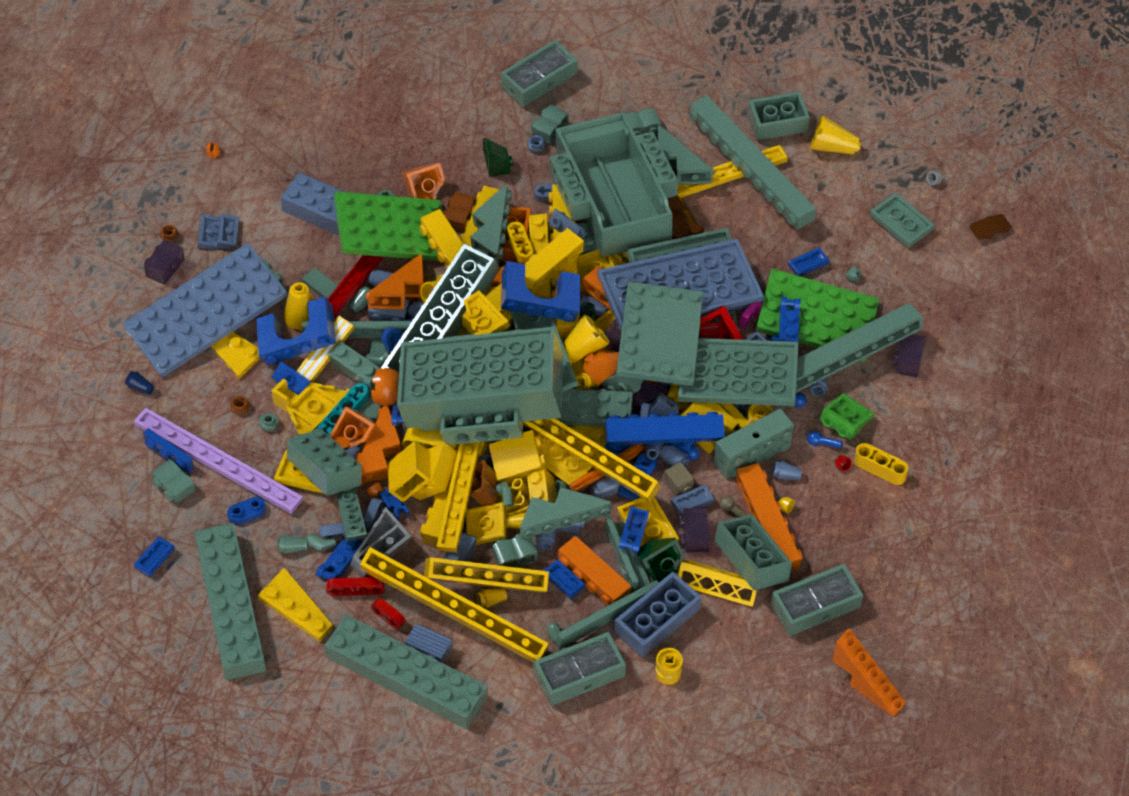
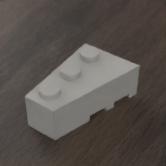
M385 507L371 531L354 554L350 565L360 577H367L369 574L361 570L360 563L370 547L392 558L409 544L412 536Z

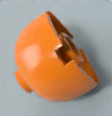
M379 368L372 383H376L375 390L371 389L372 400L376 405L392 406L397 403L399 372L391 368Z

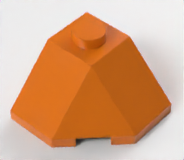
M440 162L402 172L407 192L411 198L436 200L437 194L445 182Z
M598 350L594 354L590 353L584 359L583 370L599 385L616 373L619 352Z
M345 406L330 433V437L343 449H347L367 442L376 424L361 412Z

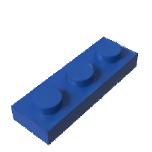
M149 428L143 432L144 443L147 448L157 451L164 460L171 459L181 470L186 471L188 474L194 469L192 458Z

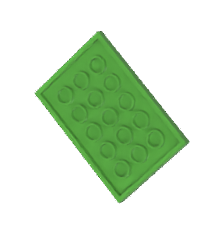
M335 191L333 197L342 254L413 259L422 254V260L439 261L435 249H431L428 238L421 234L419 226H421V217L438 209L442 211L440 200Z
M771 268L755 331L778 337L781 297H788L790 300L795 298L801 299L798 343L819 348L874 321L879 298ZM787 307V310H793V307Z

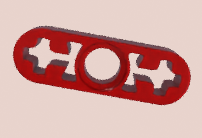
M375 577L332 578L326 581V593L331 596L380 595L385 591V583Z

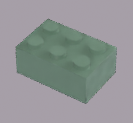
M800 91L753 99L748 102L747 115L757 141L808 132L810 117Z

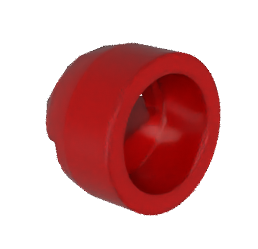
M840 455L835 459L837 469L846 472L851 468V458Z

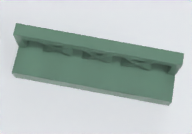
M611 516L605 518V532L625 580L631 585V593L650 582L637 554L632 552L631 549L618 548L625 526L624 521L614 523Z

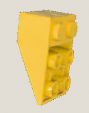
M544 467L506 481L511 488L514 503L513 506L506 507V520L507 516L525 513L532 497L555 503L557 499L555 477ZM498 493L495 504L503 502L502 494Z

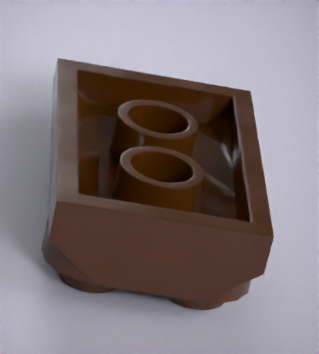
M678 194L677 196L667 198L669 208L673 214L672 240L704 233V228L697 223L686 202Z

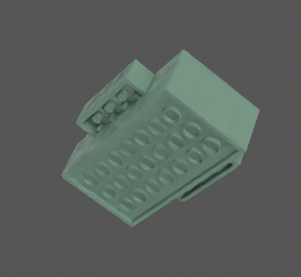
M624 112L556 128V155L549 157L550 174L572 221L585 220L602 258L627 252L628 249L672 240L673 214L669 208L667 198L677 196L678 180L654 132L635 135Z
M555 328L517 329L498 333L460 335L401 343L397 407L406 428H420L423 431L440 430L444 443L453 445L523 438V421L562 418L563 352Z

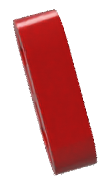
M377 598L371 604L373 612L393 628L398 630L406 623L404 616L383 599Z

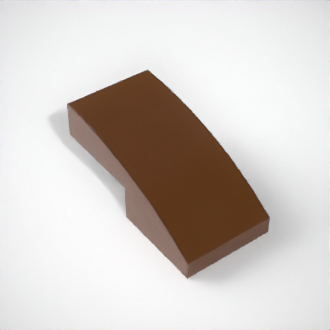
M1003 214L976 221L970 224L969 228L978 240L992 239L995 233L1009 232L1012 226Z

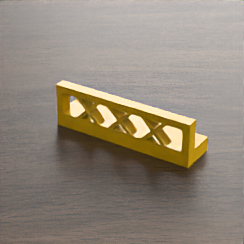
M687 559L681 562L678 577L682 579L684 571L692 573L695 580L691 583H685L693 590L753 607L757 590H753L742 575ZM705 577L711 578L714 586L709 589L704 588L700 580ZM723 583H729L734 591L725 594L719 586ZM744 588L753 590L750 601L742 599L738 591Z

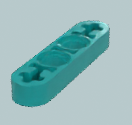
M364 383L355 384L316 429H322L330 436L336 424L331 421L335 417H340L346 404L352 403V409L358 411L368 400L370 393L367 385Z

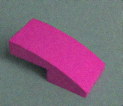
M763 301L752 303L741 315L739 327L746 329L754 316L759 318Z

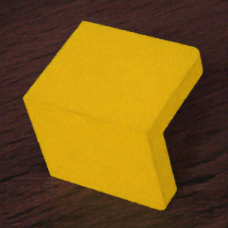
M282 379L271 390L273 404L287 412L286 407L298 396L288 389V383L285 379Z

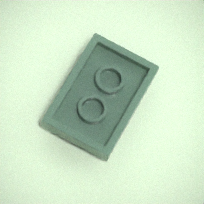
M894 193L870 211V216L907 248L926 236L935 227L930 220L897 193Z

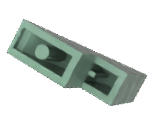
M658 125V142L672 170H677V185L712 183L713 168L703 162L699 156L692 153L677 138L669 134L666 129Z
M504 185L472 214L474 226L478 228L470 236L472 248L494 258L498 265L500 264V259L504 257V249L502 248V245H505L506 242L504 230H507L508 225L506 216L510 214L508 201L512 199V191L508 190L507 185Z
M356 487L336 493L345 542L365 539L367 533Z
M562 487L555 503L532 497L520 527V538L528 539L537 534L550 533L555 529L567 528L579 522H588L600 516L606 517L611 513L612 501Z

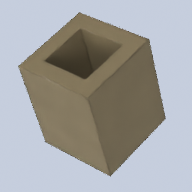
M681 462L664 472V482L675 496L693 489L694 478Z

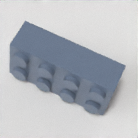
M299 172L281 196L282 211L339 236L333 196L335 191H344Z
M672 572L615 619L614 632L643 658L700 610L702 597Z

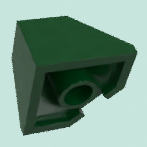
M483 138V153L489 177L510 174V166H513L512 156L508 155L507 148L488 138Z
M675 537L651 540L641 546L637 554L653 581L657 580L659 583L672 572L678 576V568L685 555Z

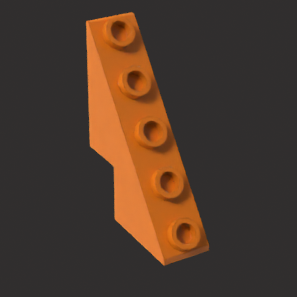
M422 254L413 258L375 288L368 291L366 295L368 309L404 310L405 297H421L420 291L423 285Z
M388 405L379 408L378 419L374 422L376 426L367 442L363 443L364 449L362 453L359 452L356 461L362 465L361 485L387 479L388 466L385 458L393 457L398 452H401V443L395 426H392Z
M848 628L836 641L832 661L852 675L850 686L894 717L903 708L906 701L855 634Z

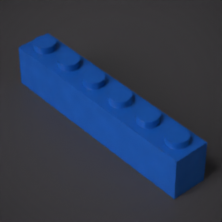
M713 411L707 412L706 415L691 412L687 413V416H679V413H670L664 417H660L659 414H650L648 417L630 415L629 418H621L618 415L610 416L605 421L606 446L719 441L725 437L723 414Z

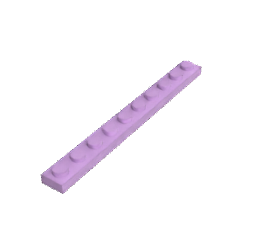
M147 408L134 420L135 426L144 431L148 428L191 458L291 515L303 501V496Z

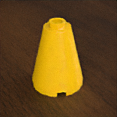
M820 117L815 129V135L811 140L810 149L851 155L859 152L862 142H859V137L828 117Z
M302 282L294 283L290 287L283 313L285 324L290 329H298L300 332H304L302 328L303 322H309L308 302L315 300L308 286Z
M584 315L563 342L571 365L585 358L590 353H595L606 347L610 342L600 327L598 328L594 324L595 322L587 315Z

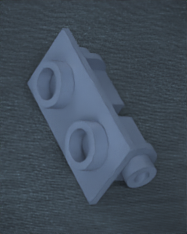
M556 208L554 209L549 222L552 227L558 232H563L568 228L580 238L585 236L586 232L583 227L573 223L564 212H560Z

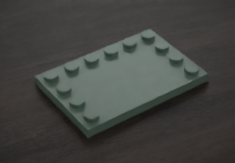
M628 281L616 376L693 386L703 291Z
M698 338L693 386L679 385L678 402L795 406L798 342Z

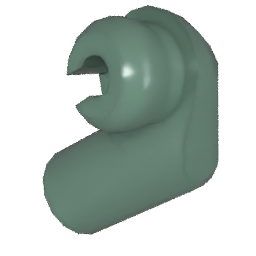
M387 350L380 357L370 353L365 358L381 368L391 352Z
M507 482L497 484L496 491L502 494L504 507L513 506V496Z
M310 533L306 537L307 544L317 551L336 546L334 537L322 539L314 533Z
M552 622L547 626V633L551 641L556 643L557 633L561 630L558 623Z

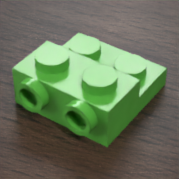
M843 393L824 407L819 420L822 421L824 426L832 427L838 431L841 437L851 440L861 432L864 425L873 419L875 413Z

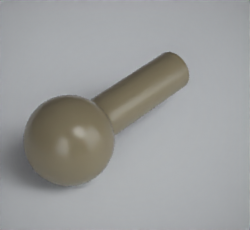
M725 496L720 500V507L723 511H731L738 517L748 515L735 505V500L732 497Z

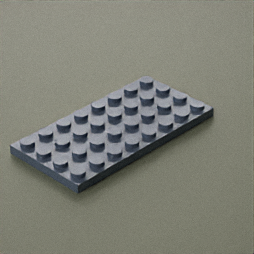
M738 239L597 270L598 279L621 332L628 281L703 291L701 315L712 313L723 306L729 309L763 301L764 298Z
M246 243L125 321L122 325L160 377L163 378L287 297L288 293L249 243Z

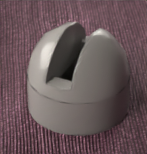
M930 171L927 174V182L930 185H938L943 180L939 171Z

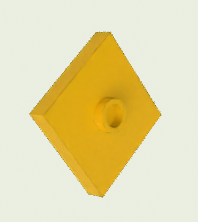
M503 502L466 510V534L476 538V545L506 539V507H504Z

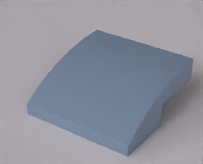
M222 213L220 218L202 214L197 247L204 249L236 248L239 217Z

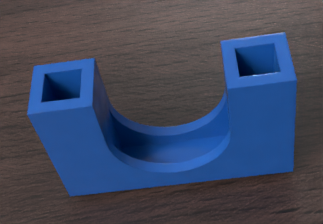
M507 261L502 270L501 309L560 319L566 322H575L580 312V274L562 271L556 284V297L542 299L533 295L525 284V264Z
M326 297L308 302L309 323L304 332L293 339H283L282 322L274 313L256 319L259 357L267 365L336 344L333 306Z

